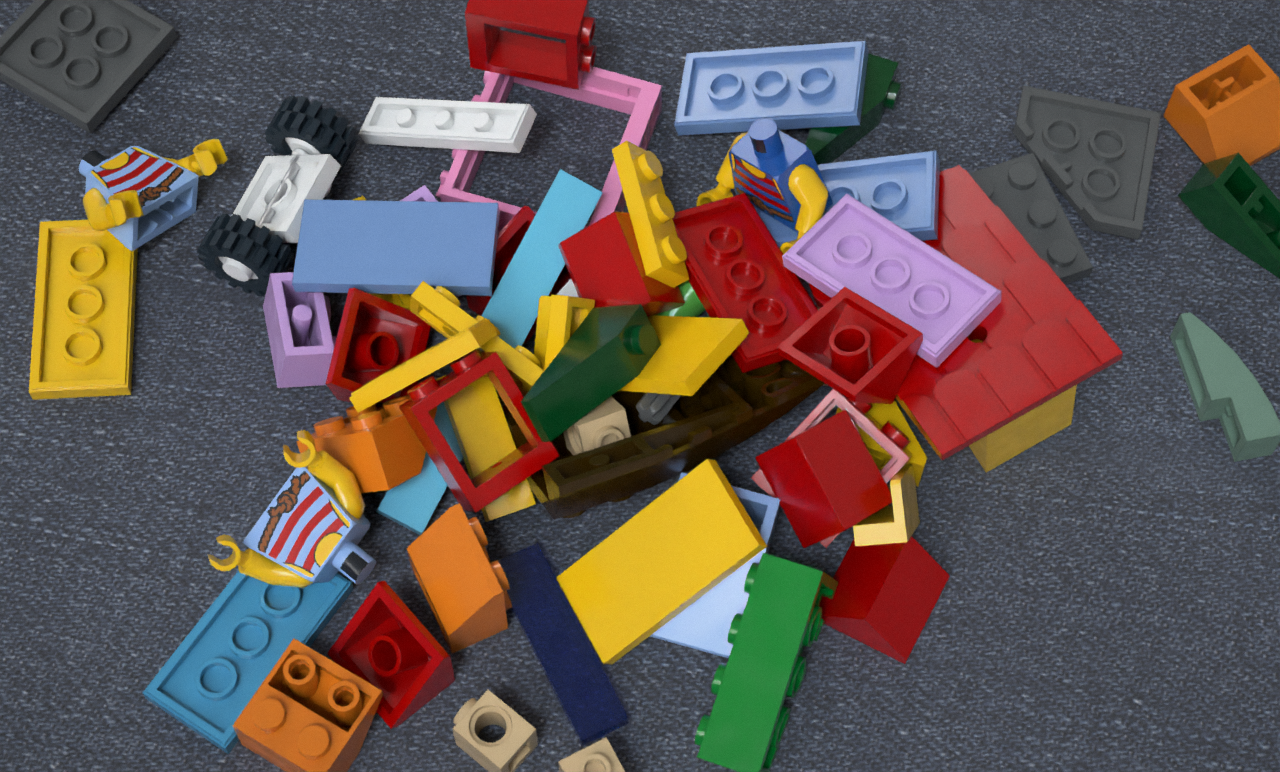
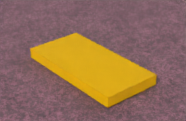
M88 219L40 222L29 394L33 400L131 395L138 248L130 251L108 230H93Z
M706 459L557 576L556 580L602 663L614 664L760 553L767 545L716 460Z

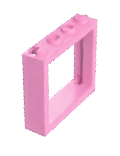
M593 67L591 73L584 72L579 90L485 71V87L481 96L474 95L472 99L474 102L506 103L513 84L517 83L630 114L631 116L620 144L629 141L647 150L661 113L662 85ZM453 149L452 158L454 161L449 171H442L440 175L441 184L436 197L441 198V202L498 203L500 210L499 233L520 211L521 207L469 193L485 151ZM615 160L610 168L602 189L603 193L596 205L589 226L614 211L623 212L625 209L626 200Z

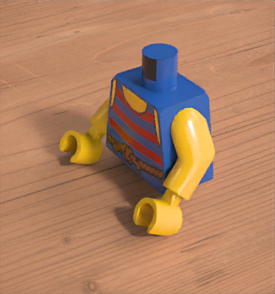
M769 118L756 120L751 124L748 132L741 133L736 137L716 176V180L719 182L717 187L700 194L697 198V206L732 197L731 189H735L736 195L745 193L754 207L798 233L796 240L785 242L781 245L780 250L783 254L811 229L833 204L812 151L805 144L778 130L776 122Z

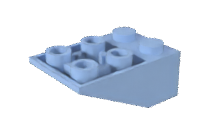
M681 472L679 480L686 476L687 473ZM734 486L731 487L767 547L650 635V637L728 659L733 644L728 643V633L732 620L736 613L743 614L749 594L744 592L748 570L753 562L759 564L762 553L768 554L780 506L779 498Z

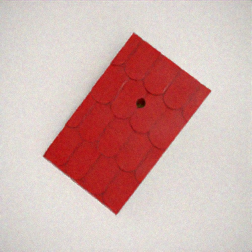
M960 165L941 171L939 174L938 238L924 240L923 242L1001 291V302L937 368L916 354L895 398L942 461L969 446L987 473L1071 425L1077 384L1121 360L1123 352L1080 299L1077 300L1047 262L1038 256L998 205L995 206L971 175Z

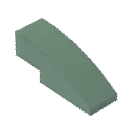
M1191 312L1180 314L1170 338L1200 422L1219 418L1234 462L1272 455L1280 443V421L1257 379L1239 356L1211 328Z

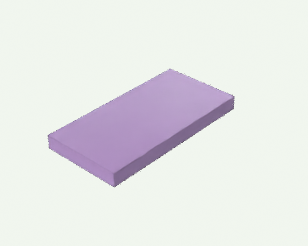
M848 194L844 195L782 256L784 267L829 297H834L841 289L846 287L922 332L923 341L917 355L936 368L1001 302V291Z

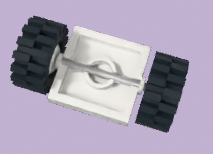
M289 96L288 99L282 101L265 131V135H267L265 140L268 144H272L271 150L274 153H281L283 155L265 156L232 216L230 217L227 213L221 214L220 217L217 216L197 250L199 260L205 262L203 266L208 271L216 272L215 277L220 280L225 278L230 281L228 285L235 289L238 285L242 287L243 292L251 294L254 291L257 296H264L270 273L287 272L292 263L293 254L290 253L291 249L288 245L281 243H298L304 200H323L331 190L334 178L341 174L357 145L358 136H355L356 130L354 127L347 126L349 121L344 116L338 118L335 116L337 111L329 107L326 110L322 108V102L314 100L313 103H310L308 98L300 96L299 99L295 96Z

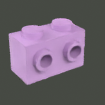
M293 272L270 273L263 310L277 388L326 385L337 339L336 336L331 335L329 325L331 319L329 298L324 296L323 292H295L292 285Z

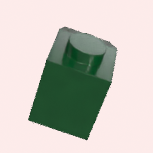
M868 53L860 125L811 128L805 145L812 151L817 165L832 163L880 124L886 108L894 110L902 87V83L895 81L898 62Z
M1239 153L1203 164L1178 194L1179 198L1207 230L1280 279V200Z
M641 304L593 308L522 399L521 403L542 442H551L636 378L660 347L661 343Z

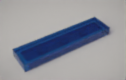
M538 543L499 560L498 562L510 586V589L506 591L512 603V610L581 746L629 724V718Z

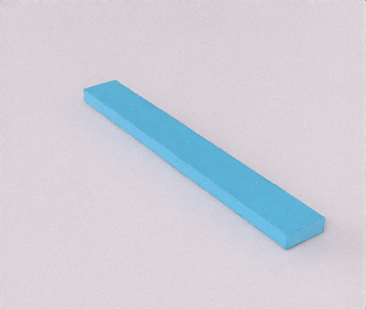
M561 169L481 315L489 319L501 333L499 337L514 349L517 345L522 346L537 318L539 298L549 295L565 265L558 246L559 243L584 229L603 193ZM444 402L437 406L434 422L460 462L463 456ZM427 451L421 473L387 490L376 511L419 535L423 533L448 486Z

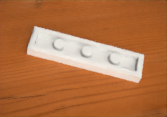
M376 97L358 134L366 144L520 153L537 114L530 104Z

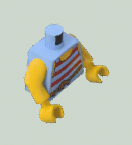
M210 139L195 146L193 149L194 154L180 160L160 157L139 146H130L111 158H107L95 150L88 152L79 164V173L86 177L83 206L91 228L96 231L108 230L127 249L134 251L194 214L197 205L198 178L203 175H212L217 170V165L224 164L228 160L220 140Z
M306 430L297 431V438L309 448L303 453H295L287 445H283L285 460L291 466L296 467V469L242 542L248 549L241 551L234 538L230 535H220L216 538L217 542L224 546H230L233 552L230 557L222 560L213 555H208L209 561L214 568L220 571H229L238 566L240 573L271 585L305 588L313 582H329L338 571L358 585L371 573L376 560L357 546L369 530L370 523L363 515L365 503L356 477L326 451L317 452L315 450L314 437L310 432Z

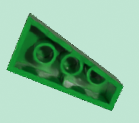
M762 553L759 564L752 563L744 584V592L749 594L743 614L736 613L728 633V643L733 644L727 665L721 663L718 666L712 682L711 693L717 695L711 715H703L696 731L695 745L700 746L697 758L738 772H770L790 717V708L783 706L786 696L794 698L801 687L806 673V657L801 656L804 646L810 647L814 641H818L824 624V620L821 619L822 607L819 605L823 596L833 599L839 582L821 570L766 553Z

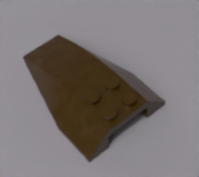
M731 354L693 396H681L664 419L656 425L648 421L643 422L638 417L639 412L636 409V404L645 393L617 391L612 397L625 408L631 437L573 455L567 449L564 434L561 433L551 441L560 456L549 464L543 465L540 470L527 478L530 489L554 520L561 517H577L588 508L606 502L627 500L636 492L676 477L681 472L685 473L692 470L706 459H713L737 446L785 415L825 383L787 359L742 373ZM504 405L502 409L517 449L528 441L507 406Z

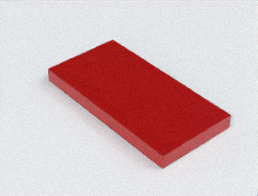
M742 193L675 212V216L672 219L677 237L681 240L686 250L687 258L685 265L689 276L688 281L709 317L743 319L749 331L743 342L731 353L742 373L786 360V358L778 354L777 347L815 314L818 309L797 275L784 267L782 259L784 254L747 195Z

